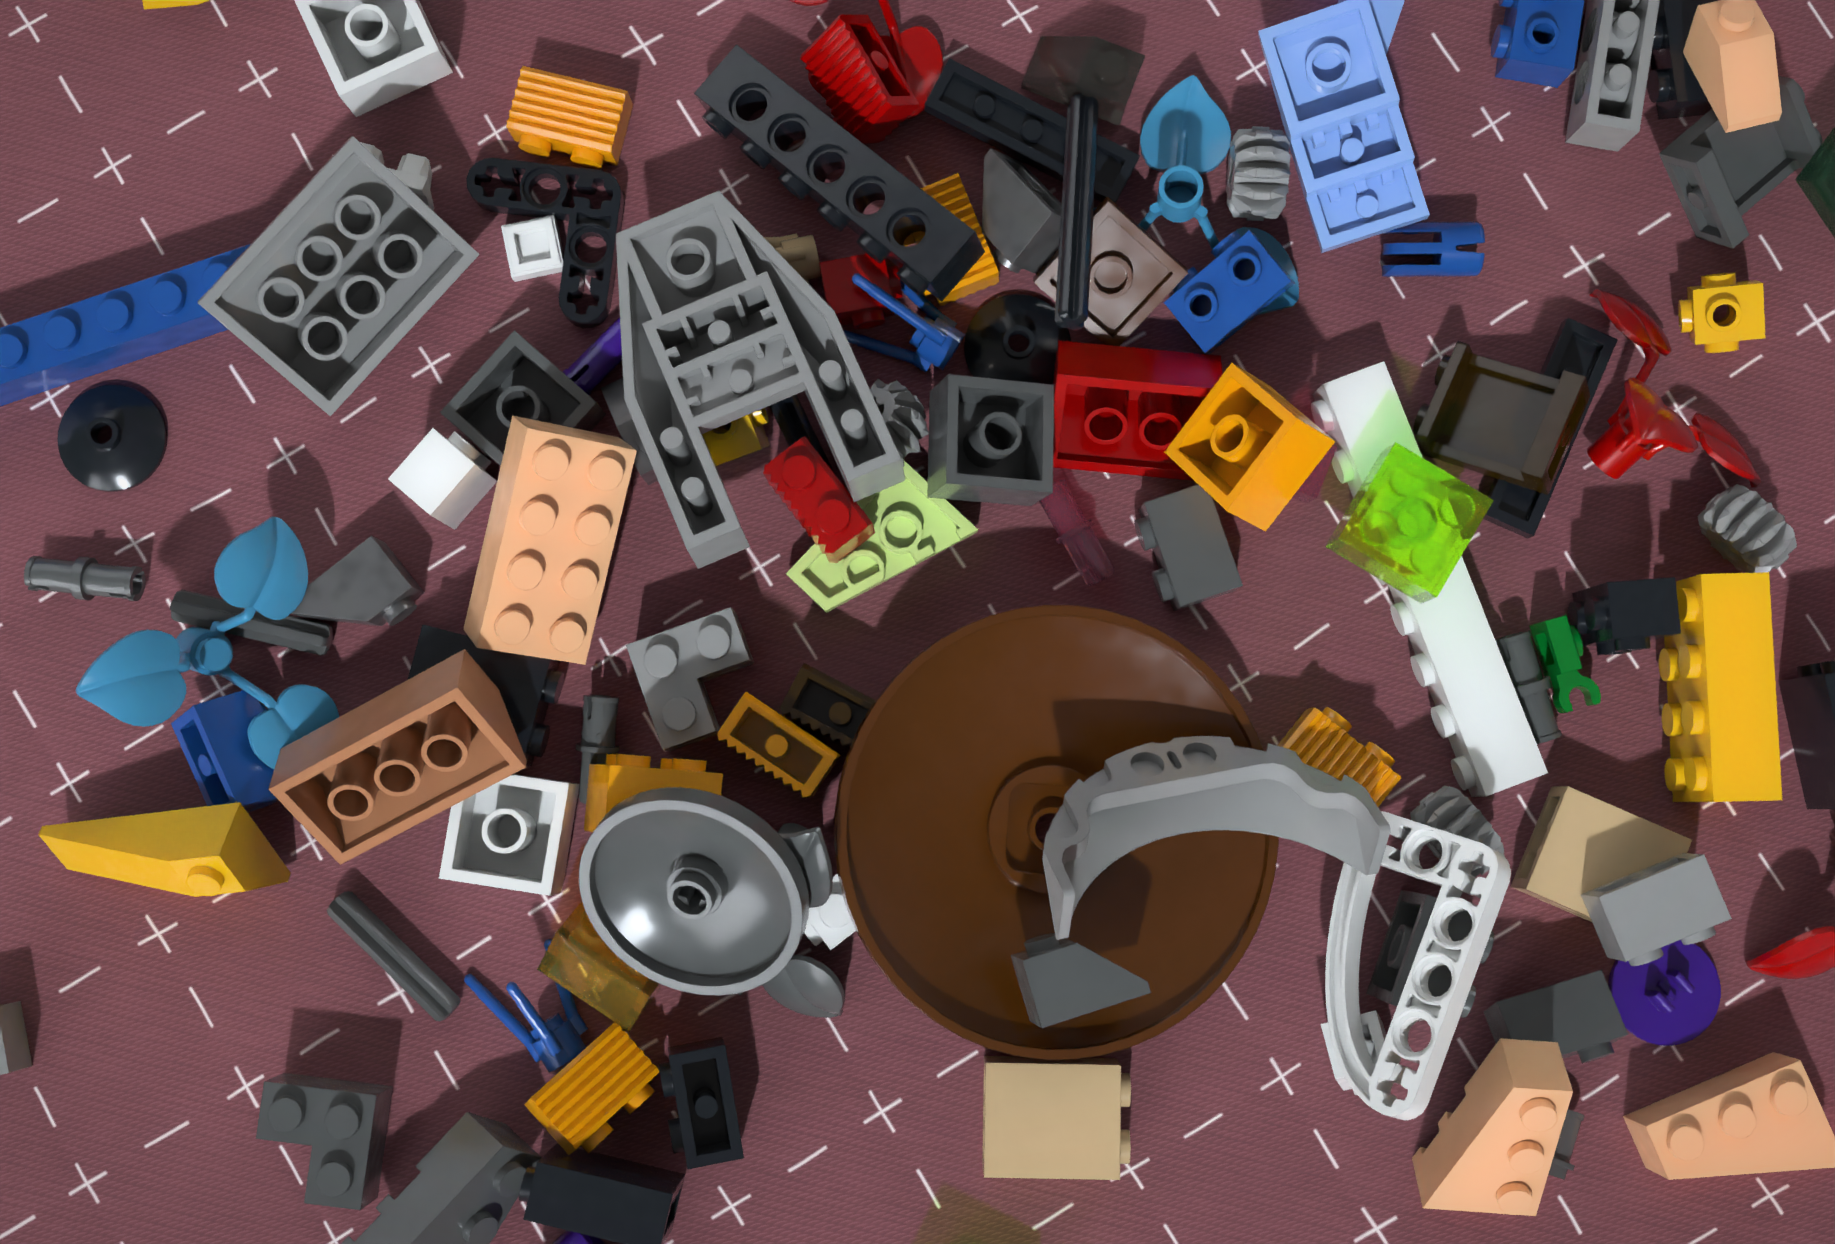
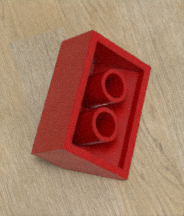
M1058 340L1053 380V468L1194 481L1164 452L1222 376L1221 356Z

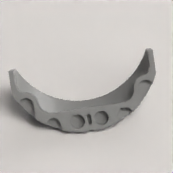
M1192 736L1173 738L1167 743L1151 742L1128 749L1106 759L1104 769L1092 775L1083 782L1078 779L1064 795L1063 804L1052 820L1048 832H1046L1042 860L1056 940L1069 937L1073 913L1079 900L1094 879L1113 862L1148 843L1166 837L1199 831L1231 830L1261 833L1308 845L1338 858L1365 875H1371L1379 872L1390 835V825L1365 787L1345 774L1342 781H1339L1319 769L1304 764L1296 751L1268 743L1266 751L1235 746L1230 737Z

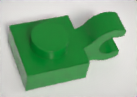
M1564 615L1529 625L1544 676H1550L1552 682V699L1556 710L1559 713L1573 711L1569 700V694L1573 688H1578L1582 691L1587 706L1599 704L1601 701L1599 687L1592 679L1582 676L1578 672V669H1582L1579 657L1583 655V643L1577 628L1574 625H1569L1567 616Z

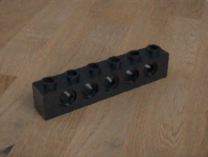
M737 44L695 91V96L706 110L702 119L711 129L724 139L732 133L743 142L739 148L754 164L763 170L770 164L782 173L778 180L798 199L803 200L808 194L820 204L817 208L818 213L835 229L841 232L848 226L860 237L856 243L875 261L881 264L887 257L900 269L896 275L918 295L921 296L928 290L942 302L985 253L973 229ZM766 109L760 118L749 121L754 112ZM798 139H805L802 146L797 150L786 152L792 142ZM845 169L843 175L838 180L825 183L827 176L831 172ZM877 200L885 201L882 208L876 213L863 214L865 208L870 203ZM918 231L925 232L924 238L917 245L911 247L903 246L905 239L910 234Z

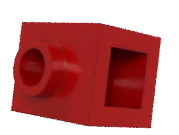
M867 253L819 262L826 302L835 311L841 325L853 323L854 329H869L884 324L885 317L894 316L893 311L854 284L852 277L854 274L859 273L895 299L902 298L900 278L896 275L898 272L897 265L887 267L885 259L880 264Z

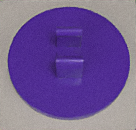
M1681 940L1661 947L1664 955L1657 960L1643 965L1630 966L1629 961L1615 960L1610 972L1608 986L1626 1030L1637 1038L1652 1044L1673 1046L1693 1040L1708 1028L1719 1008L1721 985L1713 962L1696 944L1683 945Z

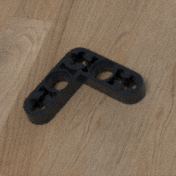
M484 158L476 162L468 172L466 178L467 189L471 197L482 209L495 213L537 218L554 215L557 220L569 221L559 290V306L566 318L577 327L584 329L594 328L602 324L608 317L611 309L617 265L616 233L621 232L625 205L624 194L617 180L610 173L594 169L500 158ZM492 174H498L504 184L519 186L517 177L518 175H523L520 182L522 200L516 201L517 195L513 189L496 188L494 197H488L485 189L480 186L481 182H490ZM544 178L556 180L560 184V194L554 202L542 205L532 199L533 186L539 180ZM570 182H576L575 187L579 194L587 195L596 194L597 187L604 186L612 200L603 201L600 209H594L589 199L573 196L575 207L570 208L569 205L572 199ZM590 236L602 238L607 246L605 256L596 263H586L578 258L577 249L583 239ZM575 271L588 276L603 275L601 281L591 277L590 293L599 302L597 306H588L586 314L580 315L577 306L571 303L573 298L578 299L582 297L585 284L581 276H574Z

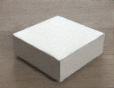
M554 215L501 226L510 273L515 282L562 272L564 253L557 219Z

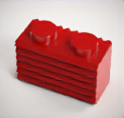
M840 14L801 54L800 60L806 63L805 69L809 71V81L813 88L826 99V105L831 108V114L834 115L833 120L863 144L879 143L885 140V136L891 134L893 129L899 127V123L905 121L906 117L911 115L913 110L919 108L918 101L868 15Z
M805 436L764 466L763 474L769 485L773 487L776 494H779L782 502L786 503L789 511L793 512L795 519L799 520L809 537L813 538L815 545L820 547L822 554H826L829 562L838 563L876 533L872 521L857 502L853 501L850 493Z

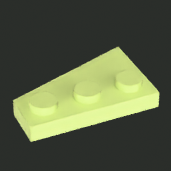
M904 461L905 481L856 501L873 523L876 533L838 563L829 562L826 554H822L820 547L814 543L786 575L827 613L978 532V529L946 499L928 498V482Z

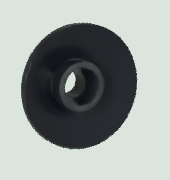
M1005 295L984 305L971 320L965 335V359L973 377L1053 385L1058 340L1071 342L1068 328L1057 326L1055 322V308L1047 302L1030 295ZM1017 334L1025 336L1029 342L1028 348L1022 352L1012 350L1008 343L1012 336Z
M123 385L98 386L76 398L65 411L58 429L59 454L70 474L82 484L105 492L128 490L146 481L159 467L167 447L166 423L157 405L143 393ZM104 426H110L112 429L111 439L107 443L100 444L98 441L100 430Z

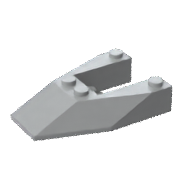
M720 191L616 233L624 400L686 549L698 569L750 547L702 435L722 425L805 391L854 502L905 481L901 457L835 311Z

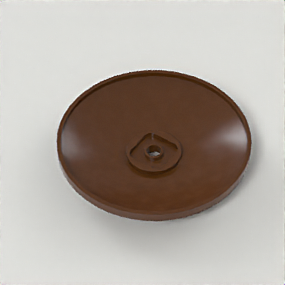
M1043 605L1018 608L985 617L960 627L935 641L907 663L890 680L873 702L855 734L847 753L838 785L834 813V849L837 874L844 902L855 930L872 960L887 980L912 1005L934 1022L966 1040L988 1049L1014 1056L1062 1060L1106 1055L1133 1047L1151 1039L1184 1020L1205 1003L1226 981L1254 938L1266 910L1275 877L1279 837L1231 830L1179 834L1148 843L1125 854L1094 879L1077 904L1071 920L1069 937L1065 939L1086 947L1148 981L1151 991L1149 994L1041 1028L1029 1020L1011 955L1025 951V941L1040 935L1055 933L1042 860L1044 844L1038 840L1035 833L1038 819L1046 813L1056 815L1063 804L1064 795L1078 779L1083 782L1086 781L1089 777L1104 769L1106 759L1151 742L1167 743L1173 738L1220 736L1230 737L1235 746L1264 751L1257 732L1241 704L1217 674L1183 644L1154 627L1107 610L1073 605Z

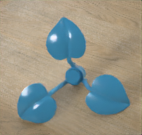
M1195 75L1184 79L1170 89L1153 107L1143 125L1140 136L1142 156L1150 168L1165 172L1159 181L1157 202L1150 205L1148 213L1139 225L1147 231L1154 220L1161 215L1167 220L1177 223L1186 222L1194 217L1198 220L1211 249H1213L1220 242L1208 219V210L1201 205L1204 185L1200 174L1211 172L1226 158L1230 149L1231 130L1223 111L1208 95ZM1252 227L1237 229L1236 231L1241 237L1249 230L1252 231L1295 282L1291 288L1258 315L1294 306L1299 299V283L1295 267L1286 250L1272 235L1263 230Z
M272 516L229 542L221 552L215 565L214 580L220 596L232 606L245 608L240 614L222 622L214 621L210 630L202 627L187 628L176 639L172 635L158 630L146 629L128 634L108 647L95 659L79 681L75 690L77 695L122 722L133 726H153L169 719L182 705L186 695V684L180 673L192 670L209 676L218 674L262 702L268 708L251 720L247 734L254 754L260 761L272 769H275L281 748L338 718L339 712L336 704L325 691L318 687L305 684L293 685L285 689L277 701H275L268 693L229 667L233 658V647L230 640L224 635L225 631L250 621L256 611L264 617L273 620L286 618L299 606L306 593L308 566L301 543L295 533L282 519Z

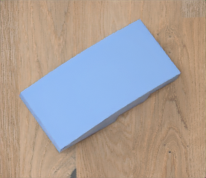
M1347 0L1259 30L1258 36L1286 137L1290 142V151L1321 253L1428 219L1430 214L1413 164L1415 156L1398 106L1400 102L1399 94L1369 0Z

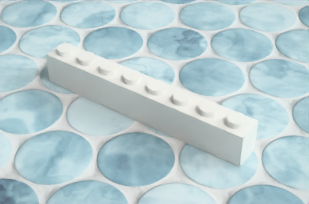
M1380 362L1322 384L1313 393L1315 402L1311 403L1313 419L1320 429L1328 432V435L1336 441L1333 444L1335 452L1331 453V463L1334 472L1342 484L1348 483L1355 503H1352L1350 506L1354 523L1361 534H1368L1375 551L1370 556L1373 571L1382 585L1388 584L1395 602L1390 607L1392 619L1398 632L1402 636L1408 635L1415 653L1410 659L1414 675L1422 687L1428 686L1435 703V707L1431 708L1432 720L1439 735L1443 739L1448 737L1456 756V758L1451 760V767L1459 786L1463 790L1469 789L1471 797H1486L1547 774L1548 771L1385 362Z

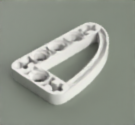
M1381 811L1390 825V835L1404 841L1401 851L1386 845L1381 866L1441 886L1378 1060L1374 1066L1365 1043L1361 1024L1359 965L1364 924L1376 874L1365 875L1344 862L1334 899L1327 942L1325 970L1326 1009L1330 1036L1338 1063L1355 1093L1368 1106L1383 1115L1401 1120H1411L1422 1114L1430 1101L1508 888L1511 869L1508 860L1503 854L1483 843ZM1438 840L1442 846L1440 861L1433 868L1423 869L1419 861L1421 849L1428 842ZM1485 865L1490 868L1489 874L1486 878H1476L1471 875L1473 866ZM1462 892L1480 898L1478 906L1460 898ZM1468 911L1472 919L1471 931L1463 940L1452 941L1448 932L1451 918L1458 912ZM1445 965L1451 971V986L1443 995L1434 997L1428 987L1429 976L1434 969ZM1425 1020L1431 1028V1040L1422 1051L1414 1052L1408 1043L1409 1030L1416 1022ZM1401 1057L1420 1064L1418 1070L1415 1071L1400 1065ZM1394 1083L1401 1084L1405 1089H1408L1405 1100L1397 1099L1395 1095L1390 1093Z

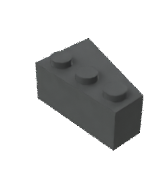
M466 1112L415 1166L420 1171V1174L396 1199L388 1194L378 1204L376 1209L381 1214L356 1241L348 1236L341 1244H490L520 1194L521 1184L527 1167H536L537 1162L542 1157L505 1123Z

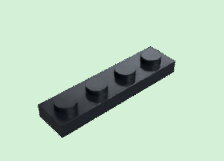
M949 58L925 103L924 111L1063 182L1067 118ZM1097 134L1094 199L1102 202L1106 197H1109L1116 204L1139 161L1140 155Z
M1570 318L1561 322L1539 374L1559 380L1564 370L1585 376L1591 395L1548 495L1494 478L1478 517L1525 538L1535 535L1618 339Z

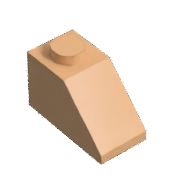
M1719 0L1698 5L1683 54L1725 133L1778 121L1782 114L1774 32L1755 0Z

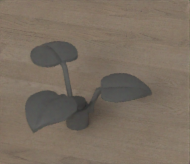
M795 823L783 824L777 833L787 843L801 866L809 894V908L822 906L827 902L832 893L833 877L831 861L820 827L807 829ZM793 955L789 963L779 974L762 985L774 1000L797 1013L822 1018L841 1016L843 1013L842 1007L845 1002V993L842 984L831 969L811 957Z

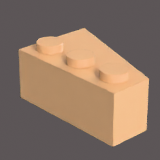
M1500 1038L1465 1085L1466 1096L1453 1113L1445 1112L1438 1122L1439 1133L1427 1148L1420 1146L1412 1157L1422 1208L1536 1216L1573 1090L1558 1042Z
M1775 1052L1623 1116L1645 1168L1668 1180L1835 1168V1136L1801 1060Z

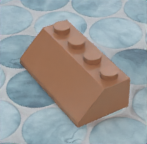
M464 649L281 748L268 790L341 865L526 768L527 760L499 689Z

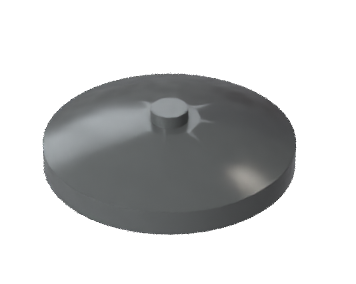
M665 787L651 789L626 798L614 806L599 822L588 839L579 865L580 895L588 918L598 935L614 954L631 968L645 977L675 990L699 995L721 996L737 994L759 987L770 981L785 968L793 957L806 929L809 916V894L804 874L794 853L783 838L765 820L739 803L711 792L692 788Z

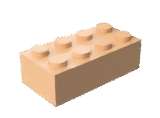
M512 415L463 629L477 648L586 665L637 450L619 437Z

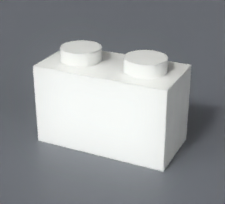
M434 428L431 429L388 478L430 516L454 530L497 482L496 479L485 471L491 463L489 459L455 431L447 439Z

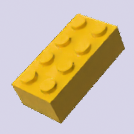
M1769 572L1699 574L1676 581L1681 634L1664 637L1665 648L1661 650L1659 655V672L1662 680L1667 681L1668 703H1665L1662 709V727L1664 733L1670 737L1671 758H1668L1665 763L1664 775L1666 786L1673 793V802L1782 800Z

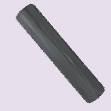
M186 590L177 591L170 604L171 618L174 621L210 629L214 621L222 622L240 614L245 609L232 606L224 599ZM257 611L250 621L225 631L228 634L320 656L328 652L333 640L332 627L329 624L292 615L280 620H273L264 617Z
M343 892L331 902L326 910L327 914L435 1021L445 1020L456 1010L461 1002L460 998L353 892Z

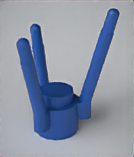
M854 274L852 277L854 284L917 329L909 344L917 348V351L914 352L862 334L859 335L843 330L848 342L911 363L925 373L931 364L943 371L965 337L964 333L955 328L957 322L942 314L923 294L921 296L918 295L901 280L903 293L927 315L924 319L861 274Z
M547 939L544 942V948L567 1020L563 1021L560 1014L556 1013L543 1021L517 984L509 982L506 989L533 1029L529 1032L474 975L467 974L464 981L476 996L526 1046L535 1062L541 1060L548 1072H552L572 1060L587 1047L580 1035L588 1030V1027L578 1013L555 942L552 939Z

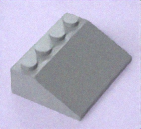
M351 136L197 303L331 416L480 254L356 138Z

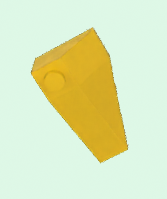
M240 802L46 825L41 827L38 834L68 870L194 897L250 891L288 882L291 875L289 869Z

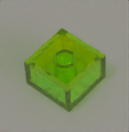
M1394 442L1379 454L1325 547L1415 601L1424 603L1438 597L1494 500Z

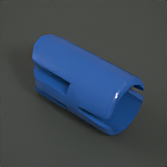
M1416 222L1383 233L1404 235L1434 234L1433 242L1383 244L1382 255L1432 256L1433 265L1382 266V277L1477 276L1482 271L1485 253L1456 250V247L1485 243L1484 228L1479 222Z

